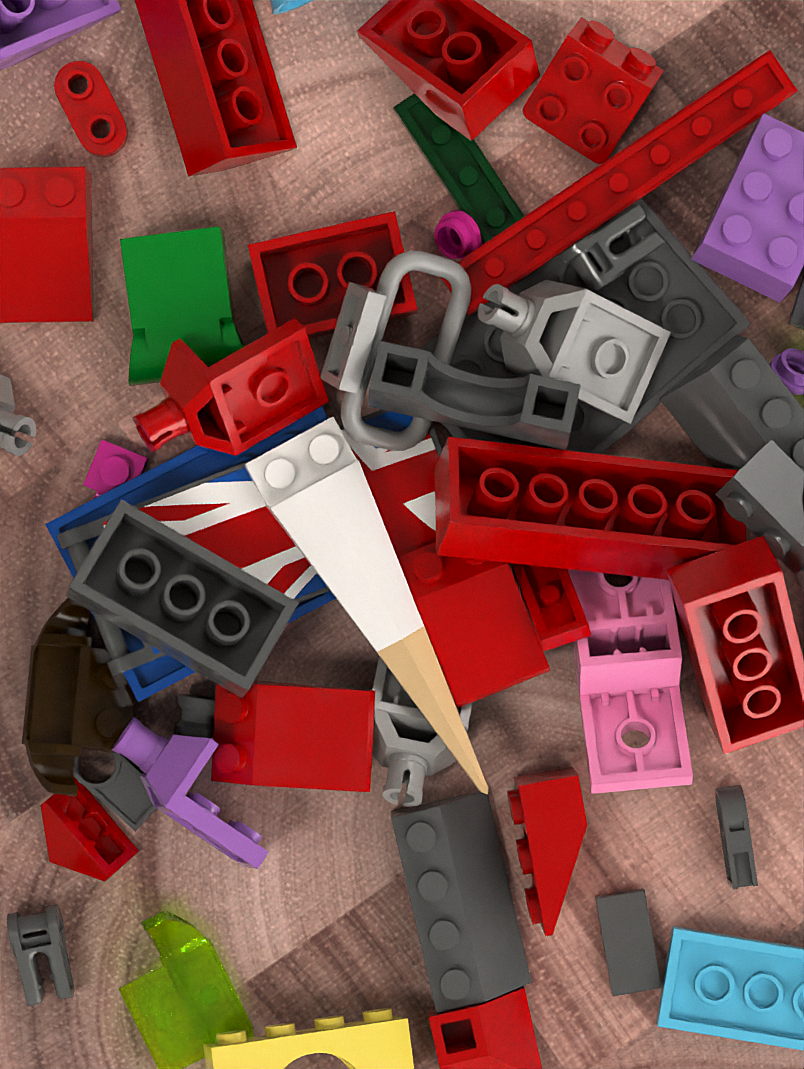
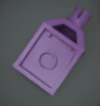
M133 718L116 741L112 750L128 758L143 771L140 779L154 807L243 867L258 869L269 853L258 845L262 836L240 821L235 823L230 820L227 824L216 817L221 809L202 795L189 792L185 796L219 744L211 738L169 735L165 738L148 729L138 719Z

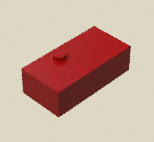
M764 536L666 569L706 717L723 754L725 755L803 728L804 660L783 572Z

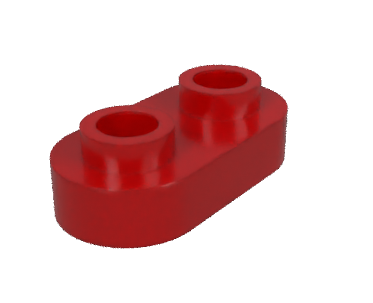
M73 61L63 66L56 75L54 89L80 143L90 154L97 157H110L117 154L126 144L128 127L103 76L94 65L85 61ZM78 77L85 78L88 81L86 91L81 94H75L70 89L71 82ZM101 121L109 123L110 133L108 136L96 138L93 135V127L96 123Z

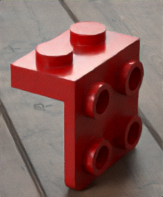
M581 17L566 36L525 103L523 115L526 119L589 160L602 164L614 150L664 70L656 65L655 59L646 51L635 47L630 49L616 40L614 33L604 24L593 20L587 21Z

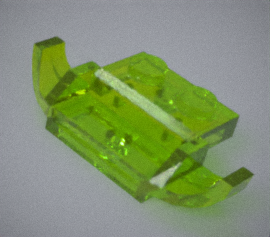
M162 911L142 921L141 923L145 931L148 932L160 953L159 960L162 965L121 985L119 991L157 1068L183 1069L205 1058L203 1044L216 1043V1034L246 1030L247 1038L254 1037V1026L211 939H208L194 925L168 911Z

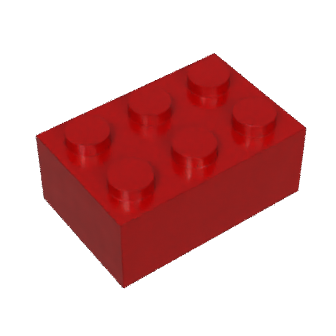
M395 211L249 244V254L267 332L269 333L296 318L305 327L308 339L334 333L349 282L376 290L386 264L396 255L404 252ZM409 272L400 281L388 321L417 314L418 309Z

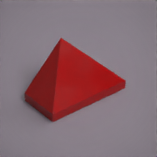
M74 777V783L78 786L77 796L53 794L40 805L49 862L105 882L135 856L139 850L87 788Z

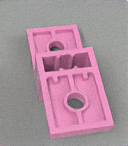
M567 569L591 632V636L574 641V666L591 794L691 785L693 773L679 687L682 653L670 581L630 576L632 581L627 586L614 587L605 580L608 573ZM636 730L645 733L650 741L642 748H631L622 741V736L629 731Z

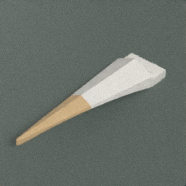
M331 417L246 463L244 466L268 510L387 665L477 789L488 795L487 783L360 462L356 459L335 418Z

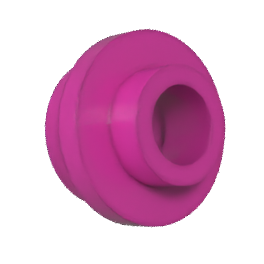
M453 210L442 216L435 228L434 238L436 245L448 258L463 259L481 246V233L477 223L470 215L463 211Z

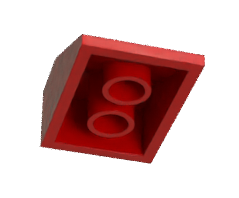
M389 0L357 30L358 36L436 116L470 141L476 138L540 77L532 40L475 0Z
M86 167L0 168V323L94 322L91 173Z
M436 542L397 557L457 708L550 671L549 664L508 563L436 555Z
M254 680L249 691L240 698L216 684L213 740L219 745L212 754L211 781L252 786L370 792L375 690Z

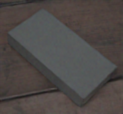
M641 888L595 896L612 996L662 988L645 890Z

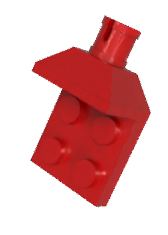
M294 318L210 367L181 338L171 344L160 381L165 399L146 412L135 415L133 421L137 425L136 429L142 440L152 452L160 449L162 445L177 436L187 434L198 446L237 456L328 403L329 400L323 381L320 379L321 375L306 329Z

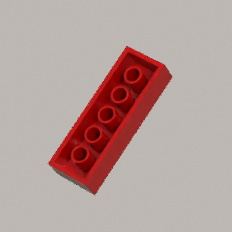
M448 437L434 470L436 555L669 580L666 569L747 541L746 525L734 519L725 509L724 503L715 495L739 470Z

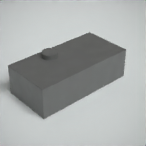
M122 499L71 582L66 597L240 698L249 691L299 604L297 601Z

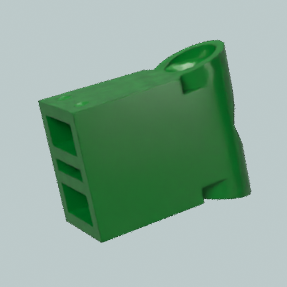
M220 226L120 239L133 332L129 363V386L159 383L171 344L180 338L208 367L244 347L235 325L224 231Z

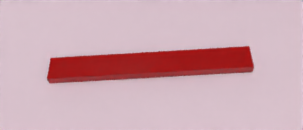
M768 50L458 261L457 263L469 275L472 287L466 317L477 311L480 303L486 305L490 302L482 297L491 286L500 284L507 289L511 288L755 122L763 113H768L796 94L798 90L771 50ZM440 277L444 285L451 293L452 289L449 281Z

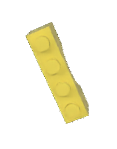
M383 1008L362 1012L363 1020L344 1023V1016L337 1015L314 1019L315 1028L296 1030L295 1023H281L266 1026V1035L247 1038L246 1030L216 1034V1043L203 1044L206 1069H284L295 1059L312 1053L332 1054L340 1059L348 1069H414L408 1018L397 1015L393 1016L392 1008Z

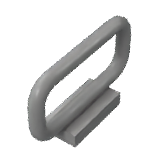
M409 250L396 255L386 264L376 290L349 282L320 379L339 390L345 391L340 416L344 429L352 439L366 445L391 451H405L415 447L426 437L433 422L413 417L406 429L392 431L369 425L361 417V407L374 368L379 343L383 339L402 277L407 272L414 270L442 277L449 281L452 289L451 297L433 351V355L449 366L471 298L472 287L469 275L463 267L449 258L424 251Z

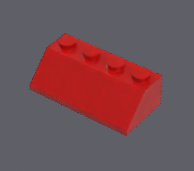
M135 0L188 177L229 170L297 148L252 0Z

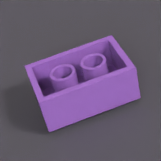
M763 113L748 136L691 260L779 303L792 290L804 266V132Z

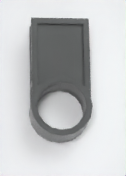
M112 753L115 759L114 772L110 778L102 781H93L86 778L80 771L79 757L74 758L73 775L78 782L88 788L135 832L155 811L156 807L152 804L140 779L143 771L122 754Z
M741 785L716 788L715 801L727 882L733 890L739 887L758 886L743 789Z

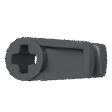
M640 204L599 232L595 231L560 255L565 264L569 262L572 264L586 285L584 289L593 293L598 292L624 274V270L665 243L661 234L655 231L645 238L640 236L636 240V244L621 254L614 255L610 252L609 245L621 236L626 237L631 232V229L639 225L646 218V212Z
M58 904L46 906V911L25 916H20L19 912L7 914L9 940L13 954L17 959L27 1005H37L44 998L43 984L45 979L41 978L37 959L38 952L45 953L48 957L51 969L49 977L53 979L57 997L59 999L73 997L75 988L66 949L64 923Z

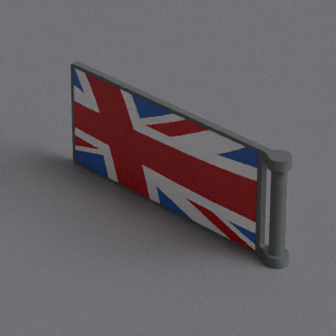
M379 410L362 417V420L369 425L392 431L406 429L413 419V416L386 410ZM433 424L426 437L420 443L405 451H391L363 444L352 439L343 425H340L339 428L356 459L360 462L396 556H402L436 542L434 470L443 450ZM250 461L134 505L140 511L298 603L330 591L268 510L244 466ZM112 514L57 535L62 550L68 549L76 572L79 571L90 552L86 541L101 534ZM92 612L111 658L107 665L112 676L166 655L142 641L144 648L130 653L121 628Z

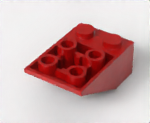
M573 767L514 777L516 789L507 791L511 818L514 821V825L522 824L525 838L516 839L520 868L523 875L531 874L533 887L524 888L529 917L531 918L532 925L541 924L545 936H551L554 933L588 826L579 775Z

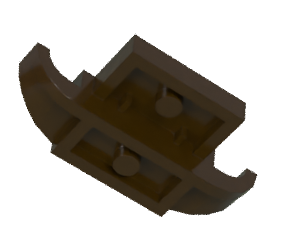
M67 598L51 615L43 626L35 644L31 646L22 744L26 747L29 763L37 779L48 792L77 796L78 786L75 785L73 777L74 758L81 756V749L116 753L112 749L133 717L134 693L123 672L115 676L111 675L107 662L111 661L108 651L91 647L92 637H86L91 611L70 598Z

